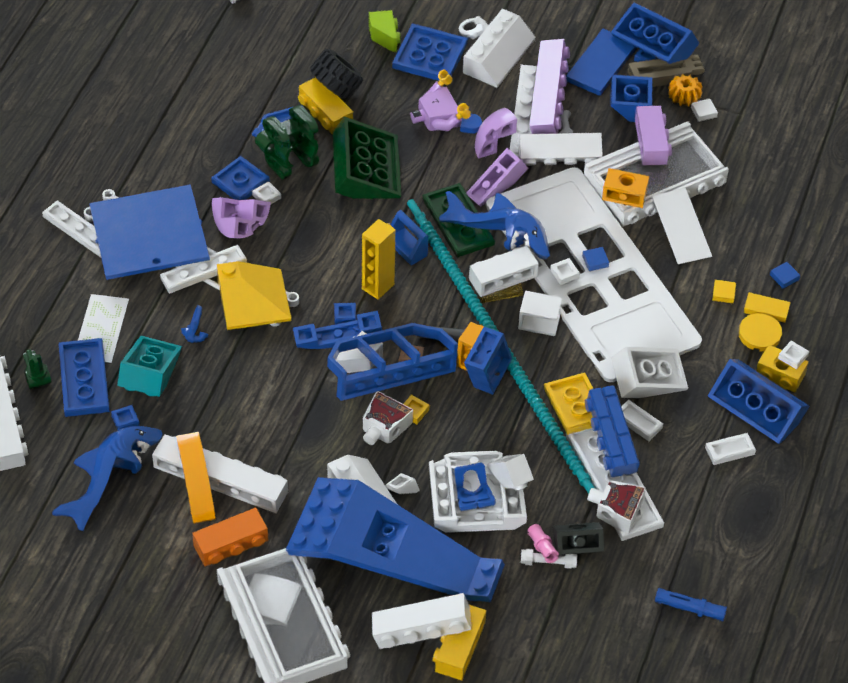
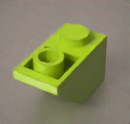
M392 10L369 12L371 40L392 52H397V44L400 43V32H396L398 30L397 18H393Z

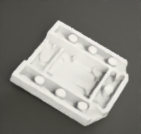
M498 451L454 452L444 455V459L438 462L429 461L434 527L444 532L515 530L526 523L527 515L523 489L517 491L514 488L505 489L487 467L488 463L502 458L503 453ZM484 463L487 484L492 491V495L495 497L496 504L483 508L477 506V509L460 511L454 468ZM469 470L464 474L463 488L473 492L476 491L481 484L477 473L474 470Z

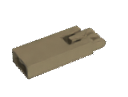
M691 55L688 59L671 64L661 59L629 63L628 67L629 76L652 77V87L668 85L675 76L680 77L682 74L685 76L691 74L692 77V75H699L705 72L699 55Z

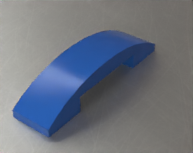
M378 311L358 314L357 320L316 329L314 324L293 328L296 346L305 349L333 348L336 341L357 337L361 331L369 334L382 330Z

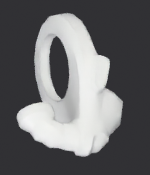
M476 16V18L463 21L459 26V33L463 37H470L473 40L478 36L480 37L489 25L480 16ZM470 22L477 24L473 30L465 31L463 29Z

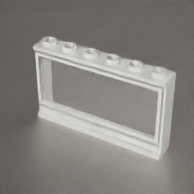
M688 121L668 129L669 140L667 142L671 144L672 154L668 156L667 165L642 166L639 142L585 164L584 175L601 199L608 168L649 176L648 190L643 208L603 200L623 227L658 212L652 195L686 188L689 198L726 183L729 169L725 168L690 127L691 124Z
M286 548L225 569H217L218 583L223 585L225 599L230 601L233 618L239 622L241 637L246 639L250 658H254L258 677H262L264 683H306L346 669L347 658H350L347 645H342L340 641L341 633L338 626L333 625L331 621L333 619L329 606H324L322 590L320 587L316 588L314 582H316L313 570L308 569L306 566L307 558L304 556L288 555Z

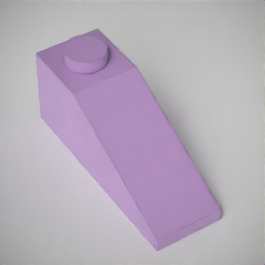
M506 148L466 193L481 207L486 204L490 197L495 196L496 193H502L515 184L528 167L520 158Z

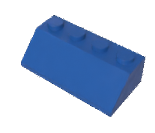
M636 3L630 6L611 31L612 35L669 64L688 59L700 44L691 30Z
M729 359L708 394L709 398L778 444L799 425L810 407L739 359Z

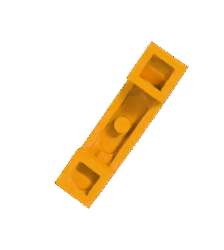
M199 432L176 436L193 524L216 520Z

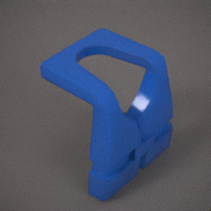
M484 463L454 468L460 511L477 509V506L483 508L496 504L495 497L492 495V491L487 484ZM469 470H474L477 473L481 484L474 492L463 488L464 474Z

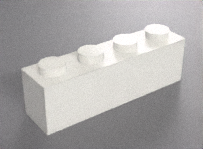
M601 133L520 134L518 137V157L527 166L536 165V162H544L545 165L565 162L566 165L577 164V161H585L586 164L602 157Z
M464 593L372 612L373 637L379 649L471 630L470 606Z

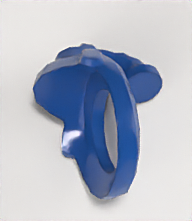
M197 305L190 325H187V328H181L182 334L190 343L202 342L209 335L204 332H200L199 336L195 335L202 314V307L200 305Z

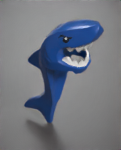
M450 191L446 192L449 207L439 217L440 222L456 223L487 230H504L507 241L504 242L505 249L512 251L525 244L540 259H547L550 256L546 232L541 222L532 214L517 209L500 193H496L494 205L489 212L473 213L465 208L457 195Z
M145 426L122 428L110 434L98 448L88 451L75 459L74 464L86 470L91 476L87 492L78 500L59 505L53 510L52 514L54 516H70L77 524L78 530L83 531L88 518L102 496L112 468L117 467L131 470L135 474L139 472L142 467L141 457L137 455V450L139 453H145L149 447L157 444L162 437V431Z

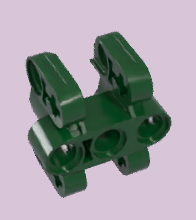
M301 105L289 109L290 119L280 122L275 116L263 119L264 130L255 138V144L264 152L267 164L281 179H285L292 174L293 165L289 162L291 150L305 166L313 167L319 164L317 154L318 143L314 139V134L318 133V126L315 119Z

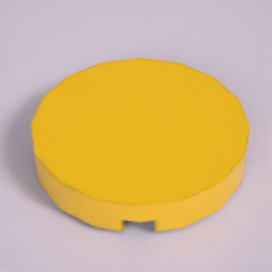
M755 313L748 315L739 326L741 342L752 350L755 348L760 349L759 351H765L768 344L776 347L782 337V327L779 322L766 314Z

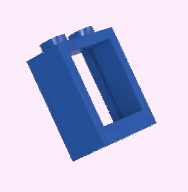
M483 327L464 362L474 388L494 394L513 359L504 333L487 327Z

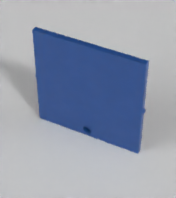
M191 184L89 203L97 236L96 243L99 245L106 280L210 260L201 226L202 220L199 219Z

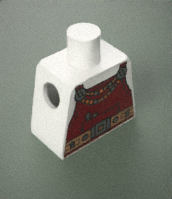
M377 391L363 416V430L366 432L363 436L364 441L369 445H374L378 439L385 443H391L413 423V409Z
M611 480L608 482L604 492L591 488L587 500L598 504L597 517L629 534L643 503L645 487Z

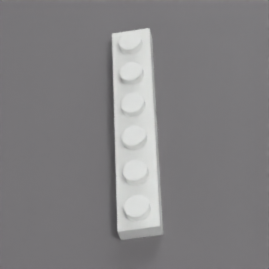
M521 65L514 114L517 118L516 133L511 136L510 151L517 157L519 135L532 134L530 118L537 66Z

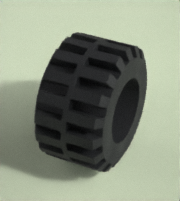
M325 48L310 66L312 74L331 92L344 99H349L364 81L360 72L351 63L330 49Z

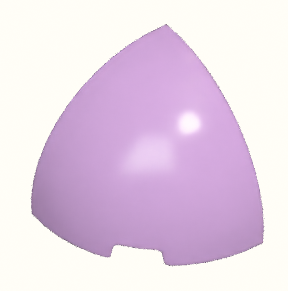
M502 108L493 112L479 127L475 139V152L478 159L497 153L498 139L516 133L517 118L509 109Z
M212 198V211L216 226L223 235L229 238L251 236L258 226L264 224L271 202L255 199Z

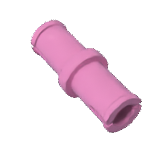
M534 524L530 526L528 535L533 540L535 549L541 552L547 563L557 561L559 553L552 545V539L545 535L540 525Z

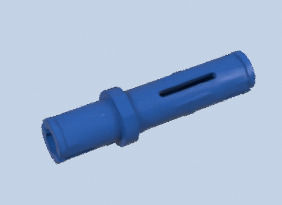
M658 588L655 598L656 603L697 613L699 617L704 615L720 621H724L727 607L707 602V599H695Z

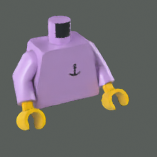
M443 69L438 73L440 81H436L420 97L418 110L410 113L414 124L424 121L427 129L430 131H450L452 128L461 126V118L468 119L471 116L467 104L461 103L457 106L448 88L443 87L444 84L448 85L452 82L450 74Z

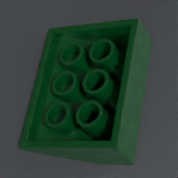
M343 117L333 131L335 193L353 199L400 198L401 181L398 135Z

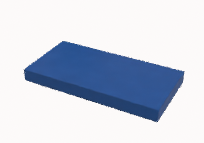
M602 29L566 75V80L573 85L601 96L612 81V75H617L637 47L612 35L610 31Z
M102 338L60 342L59 354L65 417L110 412Z

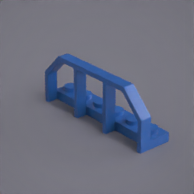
M410 323L336 341L328 356L327 367L338 377L337 397L342 401L455 372L458 343L441 328ZM416 335L436 339L449 350L420 357V352L404 337ZM392 340L411 359L386 365V361L369 345ZM358 348L377 368L347 375V371L336 359L340 352Z

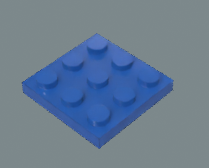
M412 23L392 62V68L440 81L438 73L443 69L452 76L467 45V38Z

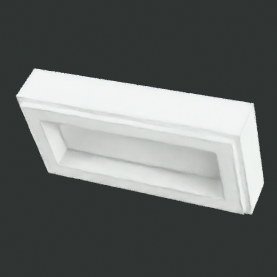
M630 400L621 406L627 426L647 441H650L663 428L662 422Z
M748 433L709 442L705 446L713 465L752 456L756 452Z

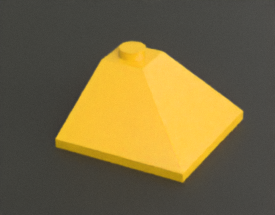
M239 261L217 264L218 284L227 330L291 321L281 269Z

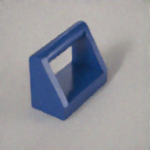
M399 210L391 223V226L396 229L395 250L412 266L428 256V235L402 210ZM405 226H406L412 233H414L419 239L417 240L408 230H406V229H405Z

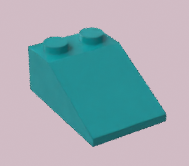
M140 336L121 361L117 386L124 387L129 391L143 392L148 396L160 397L168 384L182 346Z

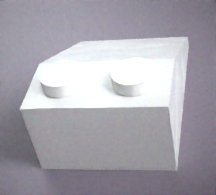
M625 347L611 357L621 398H643L688 389L678 349Z

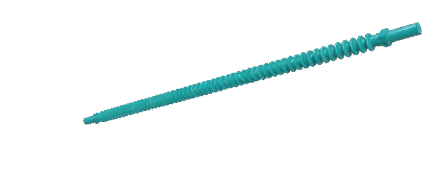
M410 199L407 205L412 211L415 221L420 225V229L428 235V243H430L438 259L441 260V264H443L446 272L449 273L468 307L471 308V312H473L476 320L479 321L480 325L499 332L491 317L488 316V312L485 311L486 309L483 307V304L480 303L477 295L474 294V290H472L469 282L466 281V278L463 276L464 274L458 268V265L455 264V260L450 255V252L447 251V247H445L442 239L439 238L431 222L427 221L424 212H421L414 199ZM509 348L513 359L507 368L508 371H510L513 379L516 380L519 389H522V393L525 394V398L528 399L527 401L530 403L531 408H534L533 411L539 417V421L542 422L548 435L551 436V440L554 441V445L557 446L563 459L566 460L569 469L573 470V475H577L580 485L584 486L589 494L591 488H595L589 474L584 471V465H582L576 452L573 451V447L569 446V441H566L567 438L563 436L564 433L560 431L561 428L558 427L557 422H554V417H551L552 414L549 412V409L546 408L540 395L537 394V390L534 389L531 381L528 380V376L525 375V371L522 370V366H519L520 363L516 361L517 358L514 357L513 352Z

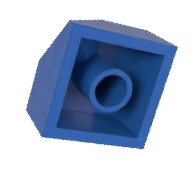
M612 75L610 106L629 122H635L637 106H652V77Z

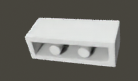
M528 246L515 248L510 252L470 265L469 280L479 296L482 297L537 277L539 263Z

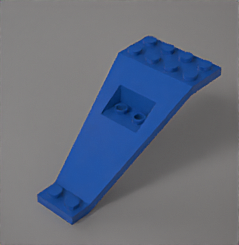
M317 478L286 548L288 555L337 560L446 594L457 595L464 593L466 600L491 602L504 568L502 559L480 558L360 480Z

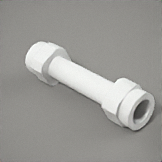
M533 549L521 551L522 564L532 565V562L547 563L541 553H533ZM577 554L558 555V560L551 563L565 565L564 568H576Z

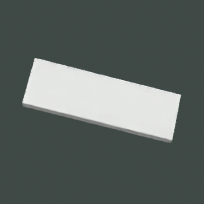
M590 428L569 435L566 433L567 440L573 447V451L576 452L582 465H584V471L589 474L595 489L604 492L608 482L611 480L644 487L637 473L611 477L610 471L605 470L603 465L604 452L603 450L599 451L597 446V431H593ZM646 489L643 503L629 534L615 527L622 541L664 527V522Z

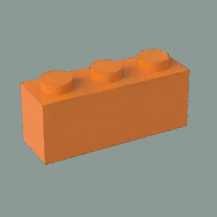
M253 508L193 532V545L204 566L217 564L222 559L232 555H239L247 549L259 547L267 542L268 528L257 508Z

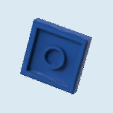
M239 156L211 178V182L234 200H246L252 196L254 189L270 182V177L242 156Z

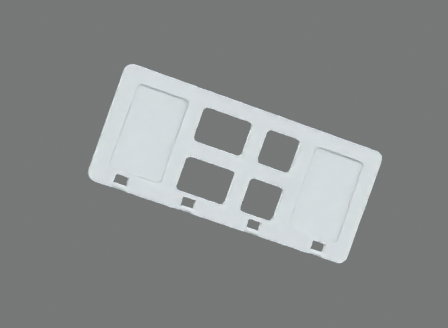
M572 167L501 193L517 209L532 214L541 222L545 229L549 246L564 243L584 273L579 274L578 279L560 285L544 260L532 252L540 265L535 280L546 295L562 298L559 313L563 321L605 381H617L611 357L625 347L678 349L680 356L701 346L702 338L580 169ZM495 196L490 197L486 202L488 211L494 205ZM601 227L605 229L624 257L610 262L608 268L588 271L582 257L583 251L587 249L578 236ZM629 271H634L648 291L624 300L617 293L609 279ZM592 286L597 290L608 307L584 316L579 313L568 295ZM568 306L571 313L566 314L562 307ZM600 353L604 360L599 362L595 354Z

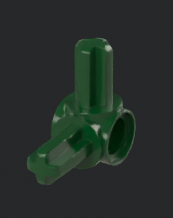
M30 349L26 350L27 352L23 354L27 366L24 373L29 389L52 383L48 367L42 363L41 355H36V352Z

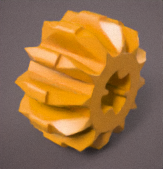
M684 74L680 77L675 76L669 83V98L673 100V103H679L680 106L685 104L689 107L693 102L700 100L702 96V83L698 81V78H692L691 74L689 76Z

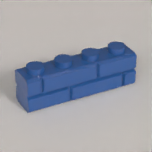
M615 386L591 389L588 392L587 399H585V408L587 412H591L593 417L591 418V427L593 431L598 433L597 446L599 451L603 450L604 452L603 465L605 470L610 471L611 477L636 473L639 467V460Z

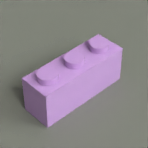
M637 106L635 125L642 166L667 165L668 156L672 154V147L667 142L669 140V130L665 129L666 114H662L661 106Z

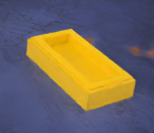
M749 292L743 313L750 315L755 313L772 316L777 321L785 323L790 302Z

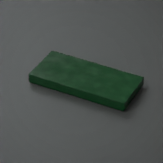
M461 183L423 194L422 200L457 258L495 245V239L487 229L440 222L439 217L449 207L446 197L447 191L457 195L465 208L473 213H478Z

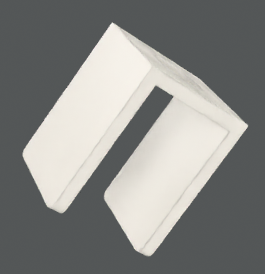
M525 291L519 314L518 329L555 336L560 319L559 310L562 298Z

